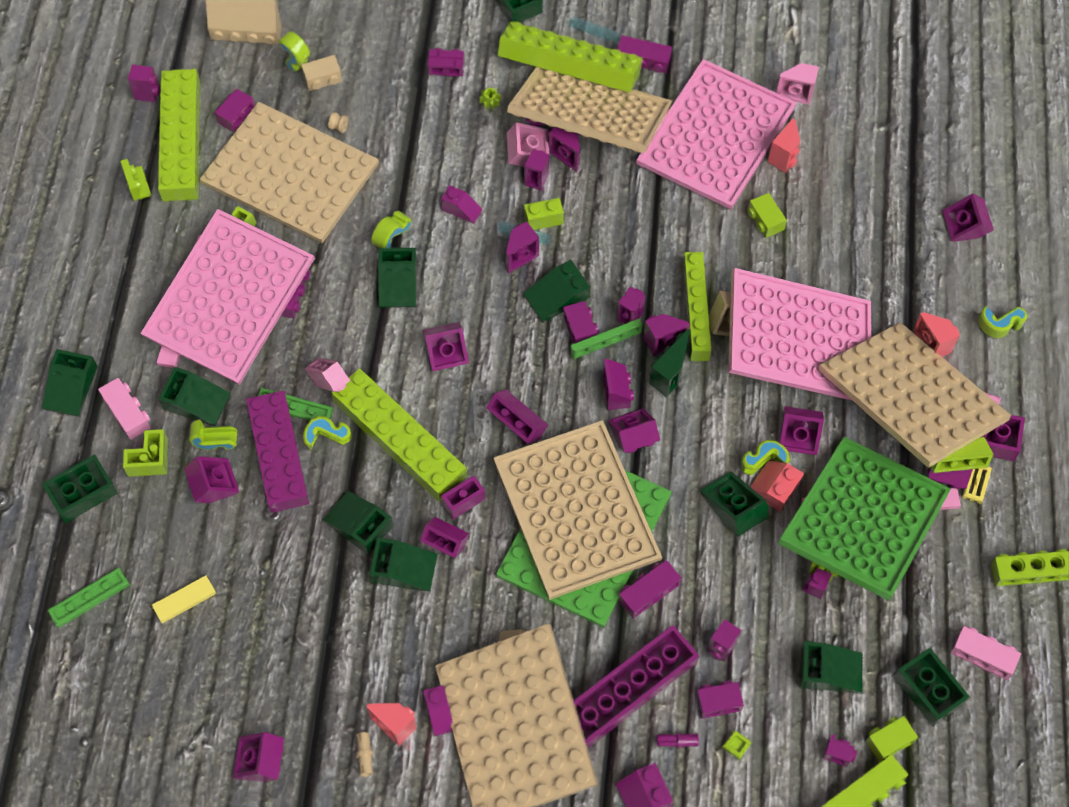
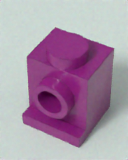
M816 568L814 574L810 572L803 592L822 599L832 574Z
M832 734L828 739L823 759L848 767L850 762L854 763L858 750H855V746L850 745V742L846 740H835L836 735Z

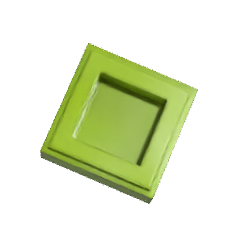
M734 730L722 748L740 760L752 742Z

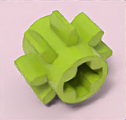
M488 87L485 91H481L480 103H484V108L493 110L496 106H500L501 94H497V88Z

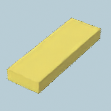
M204 576L152 606L163 624L215 595L216 592L208 577Z

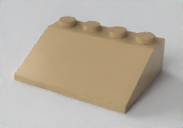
M206 0L207 23L211 39L279 44L278 40L280 39L282 26L276 0Z

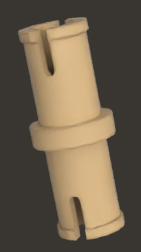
M368 732L356 734L358 744L356 757L359 759L360 777H369V774L370 776L373 775L371 761L373 751L370 749V733Z

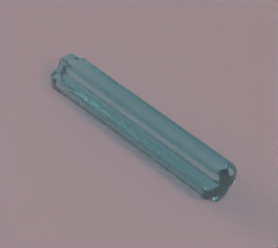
M578 17L572 19V27L614 42H618L620 38V33Z
M501 221L499 231L511 234V230H513L516 224ZM534 230L539 236V243L549 245L551 235Z

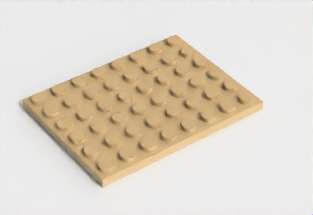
M536 67L508 105L507 112L517 117L528 118L533 122H542L550 127L562 128L567 132H575L584 137H592L601 142H609L621 148H629L637 153H646L671 108L672 100L634 89L629 93Z
M258 102L202 175L200 182L323 243L378 166L379 159Z
M901 322L820 364L818 369L928 468L1009 421L1011 414L943 357L935 353L931 347Z
M603 420L493 458L549 600L662 560L660 550Z
M550 624L436 665L440 685H444L453 721L451 727L473 807H537L598 785Z

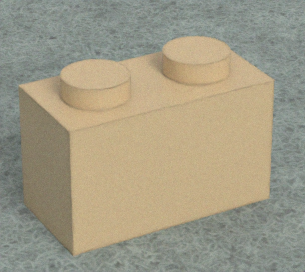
M335 55L301 64L309 91L342 82L341 70Z

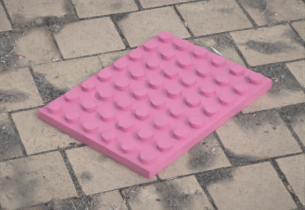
M703 59L667 113L646 153L639 155L636 164L732 210L770 149L773 140L778 136L793 112L797 102Z
M217 209L148 320L141 335L240 385L315 257Z
M734 268L731 271L728 373L851 400L818 369L820 364L871 338V301Z

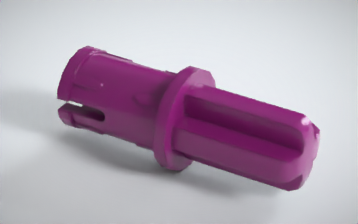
M676 732V735H658L656 742L659 747L676 746L677 749H680V747H698L699 736L698 733L680 734Z

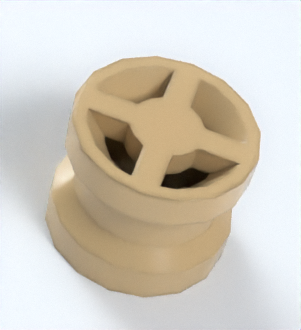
M333 112L329 119L328 128L331 130L337 129L340 133H344L348 125V116H340L338 113Z

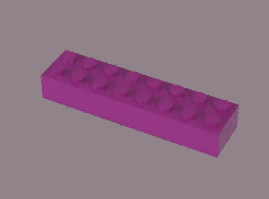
M674 625L670 626L574 700L587 749L698 663L700 655Z

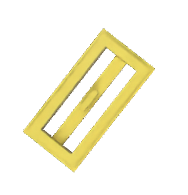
M991 467L978 468L972 494H970L969 489L975 469H973L967 489H964L963 499L969 498L972 502L974 500L978 501V504L983 502L992 470ZM984 470L986 473L980 495L976 496L981 474Z

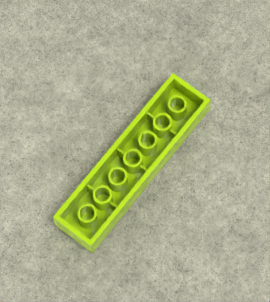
M510 22L500 37L498 56L629 93H631L639 78L643 58L635 54H627L617 49L612 50L602 45L590 44L584 40L561 36L551 31H543L536 27L525 26L519 22Z
M197 69L161 71L158 190L162 202L199 199L200 79Z
M360 368L349 377L350 381L346 383V387L343 390L331 392L333 403L438 502L441 501L443 494L458 486L467 477V467Z

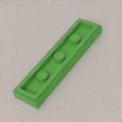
M639 318L571 345L570 354L573 359L638 335L642 330V322Z
M261 388L258 396L275 393V391ZM286 395L291 417L309 422L318 416L331 418L334 410L333 407Z
M118 567L47 611L56 626L60 628L130 586V584Z

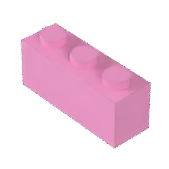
M318 358L305 368V371L318 388L339 392L350 381L337 361Z
M117 378L98 389L130 440L144 433V430L150 429L148 421H150L149 416L145 410L140 411L138 407L141 405L135 396H130L131 390L126 382L122 384L120 379Z
M965 626L959 632L950 652L1007 681L1013 675L1022 654L1017 652L1012 646L1003 645L995 638L984 636L978 633L976 629Z

